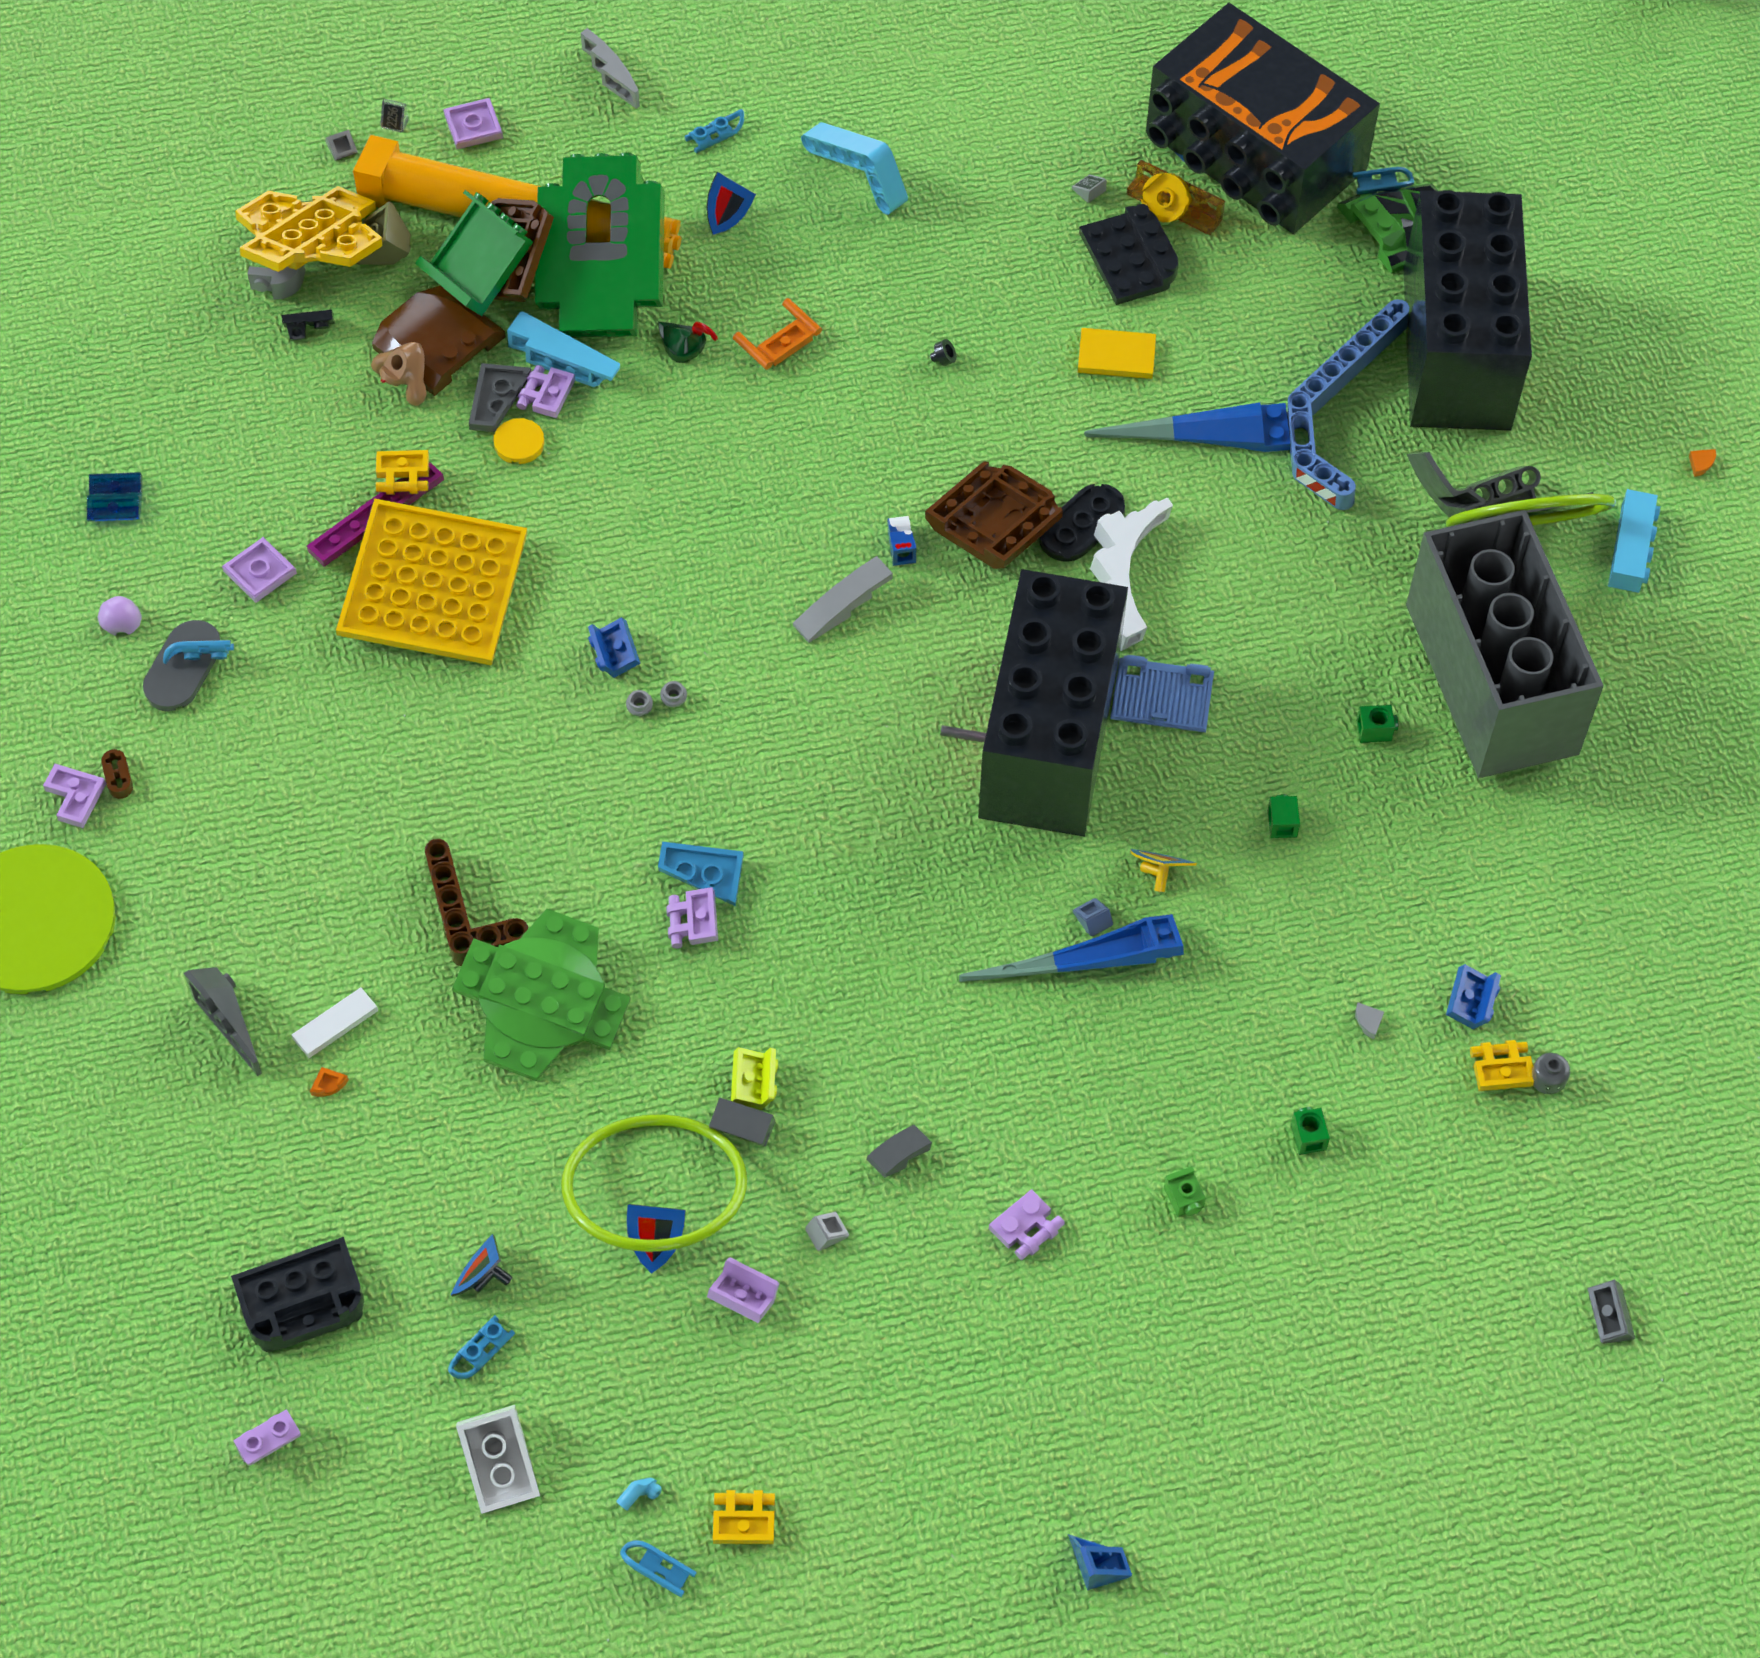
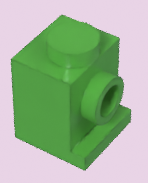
M1193 1166L1165 1177L1164 1189L1177 1217L1185 1214L1192 1216L1204 1208L1206 1197L1194 1174ZM1190 1190L1191 1193L1187 1194L1184 1191Z

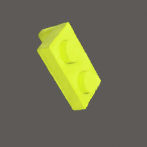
M738 1047L734 1051L732 1102L762 1110L775 1099L777 1094L775 1074L778 1069L776 1049L769 1048L765 1053Z

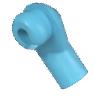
M651 1477L636 1480L630 1483L616 1502L628 1511L639 1496L647 1495L650 1499H655L661 1493L662 1488Z

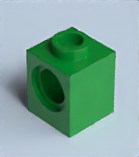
M1392 705L1359 707L1356 722L1360 743L1392 741L1394 731H1398L1399 727L1398 716L1393 715Z
M1280 794L1270 797L1267 809L1270 838H1297L1300 828L1297 796Z
M1305 1107L1294 1112L1291 1128L1298 1154L1303 1155L1326 1151L1330 1136L1322 1108L1313 1109ZM1304 1126H1311V1127H1313L1316 1131H1314V1132H1309V1131L1305 1130L1303 1127H1304Z

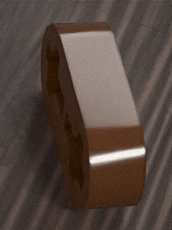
M111 749L104 753L101 758L106 785L112 797L123 799L128 797L133 791L130 770L124 753L121 750ZM113 760H117L118 769H113ZM121 778L122 788H117L116 779Z

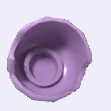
M115 596L102 603L97 618L102 629L116 636L119 632L132 634L140 626L142 615L133 601L123 596Z

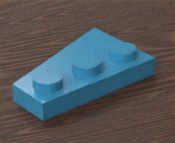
M662 842L658 870L697 889L713 887L716 898L736 906L744 852Z

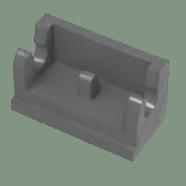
M719 1097L709 1128L766 1147L776 1122L772 1114Z

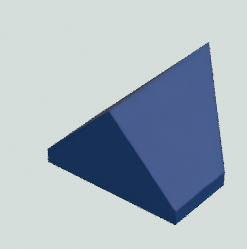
M1068 1534L1087 1590L1132 1576L1123 1547H1108Z

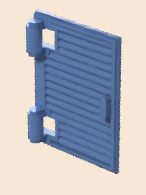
M1124 656V658L1119 659L1111 719L1206 733L1214 671L1210 670L1211 667L1190 663L1186 667L1150 662L1141 656ZM1128 665L1141 667L1140 676L1127 674ZM1191 674L1204 676L1203 685L1190 683Z

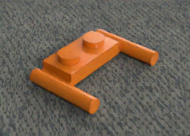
M786 298L782 306L797 319L759 344L758 347H755L740 332H736L733 336V340L765 370L770 369L772 365H778L813 341L814 335L818 336L822 332V328L790 298Z

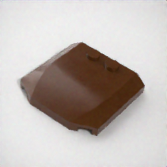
M498 198L492 201V204L501 210L499 215L503 212L514 220L512 225L517 223L528 232L525 236L532 240L533 243L494 299L525 302L554 217L533 200Z
M440 285L417 292L382 320L372 341V346L380 354L406 343H420L425 357L424 384L426 390L435 396L452 382L451 375L482 349L485 348L486 351H490L506 335L505 330L485 315L481 316L463 305Z
M983 461L925 511V519L935 532L993 569L1005 568L1063 517V510L1061 506H1057L1055 496L1051 490L1012 466L991 467L989 462Z

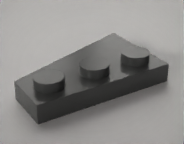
M481 363L469 419V430L495 432L526 384L531 368Z

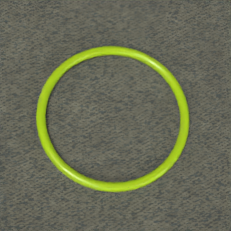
M1576 494L1507 502L1455 514L1446 520V526L1451 527L1473 522L1471 520L1522 510L1588 505L1529 516L1533 526L1586 517L1610 510L1615 506L1616 499L1606 494Z
M640 1115L608 1124L583 1140L572 1152L564 1167L561 1190L564 1204L573 1220L583 1230L598 1240L612 1246L633 1251H669L693 1245L712 1236L735 1216L745 1197L747 1172L744 1161L736 1147L717 1130L710 1129L708 1125L675 1115ZM670 1126L696 1132L716 1143L726 1153L734 1167L736 1184L734 1194L727 1207L706 1226L674 1238L659 1240L633 1239L611 1233L599 1227L582 1212L573 1193V1177L577 1166L591 1148L614 1134L638 1127Z

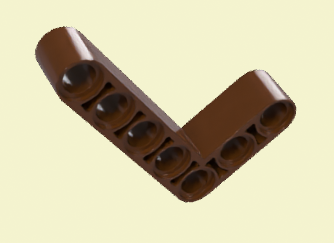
M433 839L426 844L425 855L451 958L456 965L462 966L473 938L482 942L493 940L495 942L490 945L499 947V945L503 946L512 941L519 940L528 930V925L523 919L512 918L471 929L448 843L442 839ZM438 854H442V855H443V856H441V857H439V858H435V857H434L435 855H438ZM444 877H448V878H449L448 880H445V881H441V880H440L441 878H444ZM450 900H454V901H455V902L452 903V904H446V902H448V901H450ZM454 924H462L459 927H451ZM514 934H522L520 937H512ZM461 947H467V948H468L467 950H464V951H458V949L461 948Z

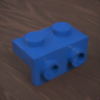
M621 617L601 629L597 628L594 624L588 626L591 635L588 639L596 651L597 657L595 661L602 672L605 671L615 678L641 664L625 619Z
M1466 964L1458 967L1446 1015L1473 1030L1487 1024L1494 1014L1493 1005L1500 991L1499 982L1501 975L1495 972L1487 977Z

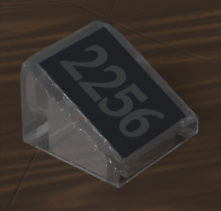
M383 99L381 128L402 133L409 121L406 104Z

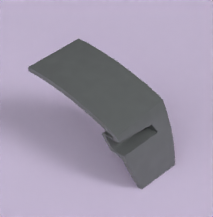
M1430 452L1407 454L1410 464L1424 489L1448 517L1485 506L1535 499L1536 495L1533 488L1537 487L1541 480V475L1537 468L1533 466H1519L1472 483L1466 488H1453L1432 458ZM1525 471L1529 475V480L1526 484L1522 481V474ZM1501 480L1506 484V488L1502 493L1498 488ZM1478 488L1482 491V497L1475 493ZM1557 507L1541 508V509H1534V510H1526V512H1527V513H1530V512L1541 511V510H1547V509H1552V508H1557Z

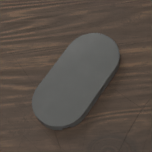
M191 620L173 629L143 681V691L151 706L161 711H174L176 708L185 707L193 701L216 659H211V654L200 655V660H185L184 653L181 652L171 657L167 664H164V652L168 646L176 642L219 641L220 635L213 625L201 620Z

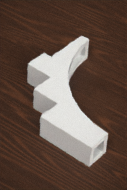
M1168 498L1159 502L1157 500L1153 501L1145 509L1139 512L1133 511L1126 517L1120 511L1111 515L1105 514L1097 522L1094 536L1103 548L1094 554L1090 570L1099 582L1128 587L1121 651L1142 641L1147 629L1145 622L1137 611L1131 594L1129 579L1130 560L1140 541L1153 528L1169 518L1173 504Z

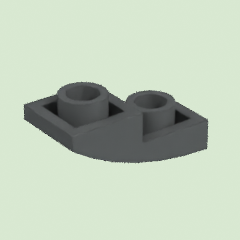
M912 1125L878 1146L867 1156V1161L886 1178L905 1169L908 1160L930 1151L932 1142L915 1125Z

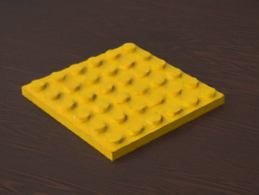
M374 499L337 624L336 635L492 665L527 537V528Z

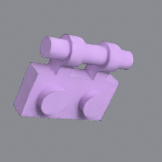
M536 365L527 377L525 388H522L518 395L519 400L516 406L521 410H525L528 404L533 403V412L557 418L575 382V374L551 367L548 375L543 374L545 369L540 365ZM542 386L539 392L535 391L536 387Z
M713 887L686 891V901L680 902L678 895L669 896V905H667L666 909L667 916L670 917L668 938L671 939L672 948H681L682 938L685 936H689L691 945L718 941L716 902ZM683 914H687L688 923L681 924V916Z
M1031 1189L989 1224V1230L1008 1249L1017 1242L1020 1247L1015 1251V1254L1020 1260H1023L1029 1254L1034 1255L1039 1250V1246L1048 1238L1053 1239L1058 1234V1230L1065 1225V1222L1058 1215L1051 1221L1046 1220L1045 1218L1051 1214V1208ZM1035 1226L1040 1230L1032 1237L1026 1235Z

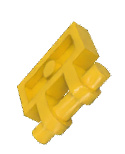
M428 450L377 451L376 476L377 478H386V482H376V492H386L387 495H395V492L418 494V491H428V481H418V477H429ZM409 477V481L395 482V478Z
M1506 1040L1504 1044L1491 1045L1490 1042H1483L1480 1046H1471V1058L1482 1057L1483 1059L1474 1063L1478 1090L1488 1091L1532 1087L1534 1080L1532 1077L1533 1063L1531 1056H1519V1053L1528 1052L1527 1042ZM1507 1055L1508 1058L1495 1059L1494 1056Z
M726 1490V1493H714V1505H726V1511L713 1512V1544H774L775 1514L774 1511H763V1505H775V1493H763V1490H754V1493H736V1490ZM736 1505H753V1511H735Z

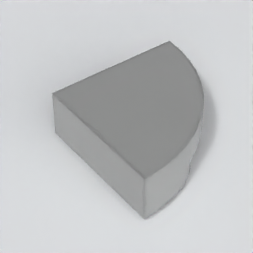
M1358 1002L1355 1018L1363 1029V1033L1375 1039L1384 1012Z

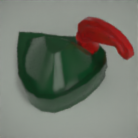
M658 321L659 332L665 351L672 360L678 363L688 362L702 352L706 344L705 334L710 335L714 341L718 340L716 333L701 322H695L693 326Z

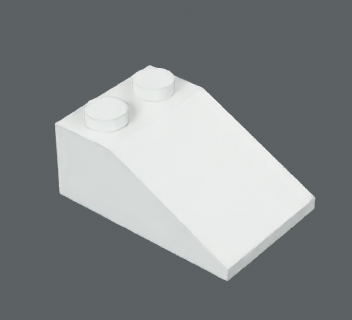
M515 1405L457 1422L456 1428L481 1514L540 1496Z

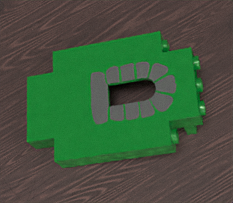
M624 152L620 153L619 156L598 153L595 156L585 157L582 154H572L570 157H563L562 186L556 183H548L545 186L538 187L537 203L549 212L554 219L536 270L535 303L540 310L559 309V331L572 338L638 336V307H663L665 191L661 183L644 181L641 175V163L637 155ZM595 197H606L611 204L610 242L587 243V206Z

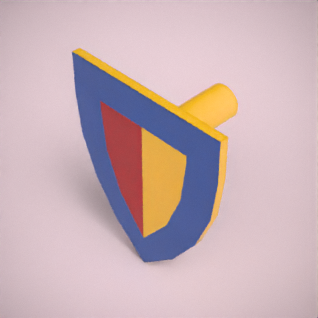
M1130 849L1132 855L1145 860L1140 865L1141 872L1156 876L1154 890L1158 892H1165L1169 866H1196L1197 864L1169 855Z

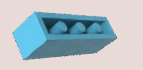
M1626 490L1621 507L1608 587L1639 593L1642 583L1647 584L1650 568H1646V563L1651 562L1654 550L1649 545L1650 542H1654L1657 527L1653 526V521L1658 520L1660 506H1656L1658 495Z

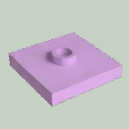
M490 98L443 109L457 150L503 138V133Z
M264 537L222 566L223 572L255 603L297 574L296 568Z

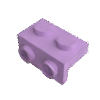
M729 1257L725 1261L723 1272L709 1288L707 1297L759 1323L774 1304L779 1282Z
M286 1409L254 1429L246 1431L233 1441L242 1460L250 1466L301 1436V1433Z

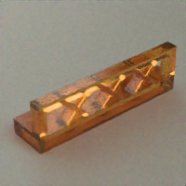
M1143 160L1138 162L1136 177L1127 187V195L1139 201L1143 199L1144 191L1142 190L1144 184L1150 178L1144 175V171L1150 173L1151 176L1168 173ZM1186 182L1190 194L1195 199L1192 198L1186 213L1178 220L1211 236L1223 220L1225 200ZM1163 191L1161 193L1163 195L1161 202L1169 203L1171 195ZM1207 202L1217 206V209L1211 208Z

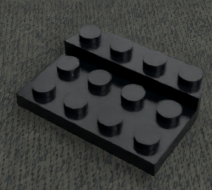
M1147 205L1125 207V214L1079 227V234L1116 305L1166 291L1175 280L1178 270L1177 254L1158 218L1149 210Z
M344 1237L231 1276L250 1336L265 1352L284 1349L346 1327L352 1322L360 1320L363 1315L364 1296Z

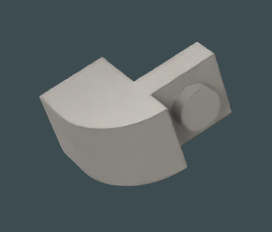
M303 265L297 270L286 267L280 272L273 271L270 268L249 266L247 275L252 290L260 292L272 291L273 299L290 297L300 289L303 283L305 266Z

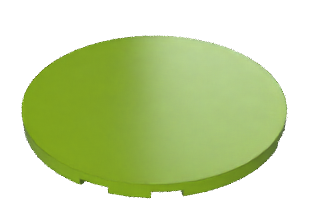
M48 844L24 845L0 852V990L10 994H29V992L50 991L59 988L85 973L103 954L104 947L109 937L112 936L115 926L114 897L104 874L85 856L65 847Z

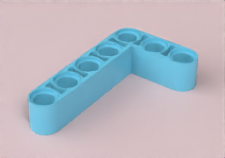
M820 122L801 136L803 146L810 153L865 171L875 202L884 214L889 215L908 201L893 153L886 143Z

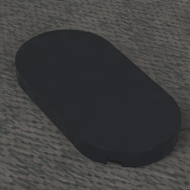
M1092 484L1082 488L1061 507L1063 517L1040 536V545L1043 551L1049 557L1063 562L1075 561L1083 557L1099 542L1094 536L1098 520L1105 514L1111 515L1118 511L1124 516L1125 500L1121 492L1107 484H1101V486Z

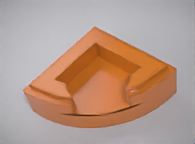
M1716 449L1690 451L1689 459L1694 477L1705 474L1712 467L1716 458Z
M321 1067L310 1090L311 1095L324 1097L337 1093L347 1084L349 1080L348 1075Z

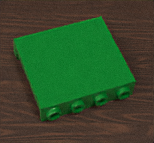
M465 190L463 193L473 201L431 262L420 256L415 264L463 305L483 316L533 241L525 236L528 232L517 223L512 225L514 223L513 219L503 212L499 215L501 210L490 202L487 204L488 199L478 192L472 195Z

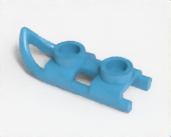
M740 109L726 117H717L709 125L696 127L684 136L686 142L694 139L698 144V147L694 148V152L698 153L737 134L744 123V111ZM740 116L738 125L732 130L728 122ZM718 133L719 137L712 140L710 135Z
M1390 167L1352 173L1353 178L1357 177V194L1396 190L1414 184L1412 173L1404 167ZM1395 172L1404 173L1409 181L1398 183ZM1380 174L1381 179H1372V175Z
M231 640L176 642L165 650L163 663L167 664L171 657L181 652L184 653L185 660H200V655L211 654V659H227L229 651L234 650V644H231Z
M494 1315L457 1352L449 1364V1374L457 1379H467L475 1375L515 1335V1332L513 1330L509 1332L504 1330L501 1324L498 1323V1317ZM489 1343H493L495 1347L487 1354L484 1349ZM462 1357L474 1366L472 1370L465 1373L455 1371L454 1367Z
M630 1541L620 1551L622 1559L635 1571L681 1598L685 1592L681 1590L689 1575L695 1577L697 1574L696 1571L644 1541ZM643 1547L647 1549L639 1564L626 1554L630 1548ZM663 1559L673 1565L671 1570L661 1565ZM655 1573L660 1574L661 1576L665 1577V1579L661 1578L660 1576L656 1575Z

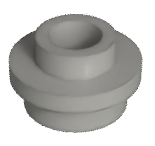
M670 681L661 689L660 697L665 705L677 707L686 701L687 691L681 683ZM676 694V695H678V696H676V697H671L670 695Z
M636 690L628 696L626 707L631 714L643 716L651 711L653 700L647 692ZM638 703L644 704V705H641V706H636V704H638Z

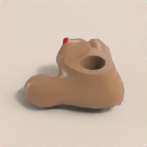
M406 343L388 352L377 354L373 358L371 367L374 372L380 375L382 383L386 382L393 386L407 385L405 392L406 400L412 406H419L424 402L427 395L423 379L425 357L420 343Z

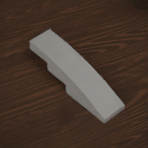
M586 28L581 32L582 50L591 56L592 67L602 74V84L637 109L640 107L639 90L630 72L613 50L591 30Z
M877 556L820 597L793 622V626L808 643L812 642L850 618L853 609L871 599L874 590L893 579V573Z

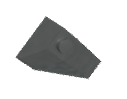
M217 967L186 971L184 975L193 1000L257 1076L262 1074L234 992L236 984L227 973L223 975Z

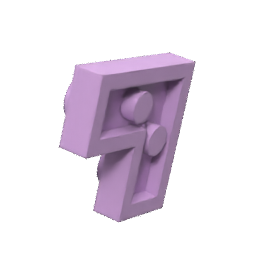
M54 764L43 787L47 792L66 797L56 815L58 821L84 828L106 782L104 778Z

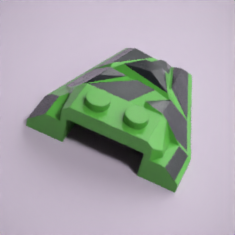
M1432 183L1396 190L1378 191L1376 193L1357 194L1337 205L1339 211L1350 224L1361 220L1379 242L1378 258L1391 274L1404 268L1420 190L1438 191Z

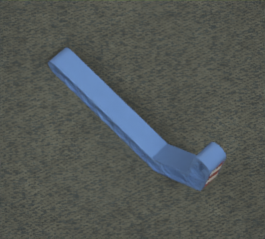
M1396 299L1389 302L1288 397L1287 419L1292 475L1299 483L1339 510H1347L1354 505L1356 485L1350 477L1316 454L1312 416L1406 330L1410 307L1403 300ZM1304 428L1307 430L1308 444L1299 445L1296 443L1295 429Z

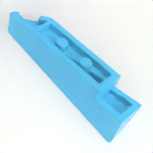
M523 311L517 315L507 330L508 347L525 351L527 363L535 366L540 365L549 371L552 367L575 374V381L588 386L596 387L606 379L611 381L620 369V363Z

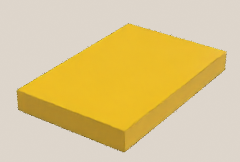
M1081 328L1077 373L1153 379L1156 334Z

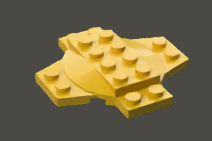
M339 186L322 196H312V202H301L295 195L267 191L235 211L236 220L255 235L254 239L240 247V256L277 272L284 270L286 267L297 270L306 263L313 261L351 267L383 246L382 237L366 224H362V219L376 210V201Z

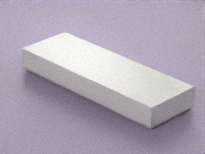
M360 987L292 1034V1038L305 1055L311 1058L378 1012V1008Z

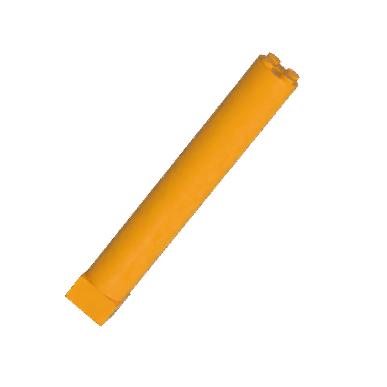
M370 135L353 169L357 194L376 201L377 208L382 207L387 202L394 201L459 218L462 217L473 201L463 193L465 190L472 195L478 192L489 200L488 204L498 198L533 200L537 202L538 187H541L402 153L399 150L398 141ZM592 199L587 206V243L610 242L611 204ZM665 216L664 268L670 269L674 260V250L678 251L681 245L682 237L678 236L681 222L680 220Z

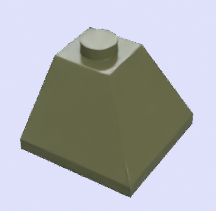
M387 202L362 221V224H366L382 237L383 246L357 262L358 265H394L402 258L407 257L410 252L411 234L393 203Z

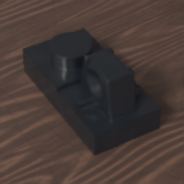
M332 310L281 315L282 324L285 328L287 327L291 341L306 339V325L314 326V329L329 328V324H335Z

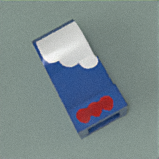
M909 516L888 518L887 527L893 566L916 563V543L911 531ZM910 552L907 557H899L897 555L898 553Z

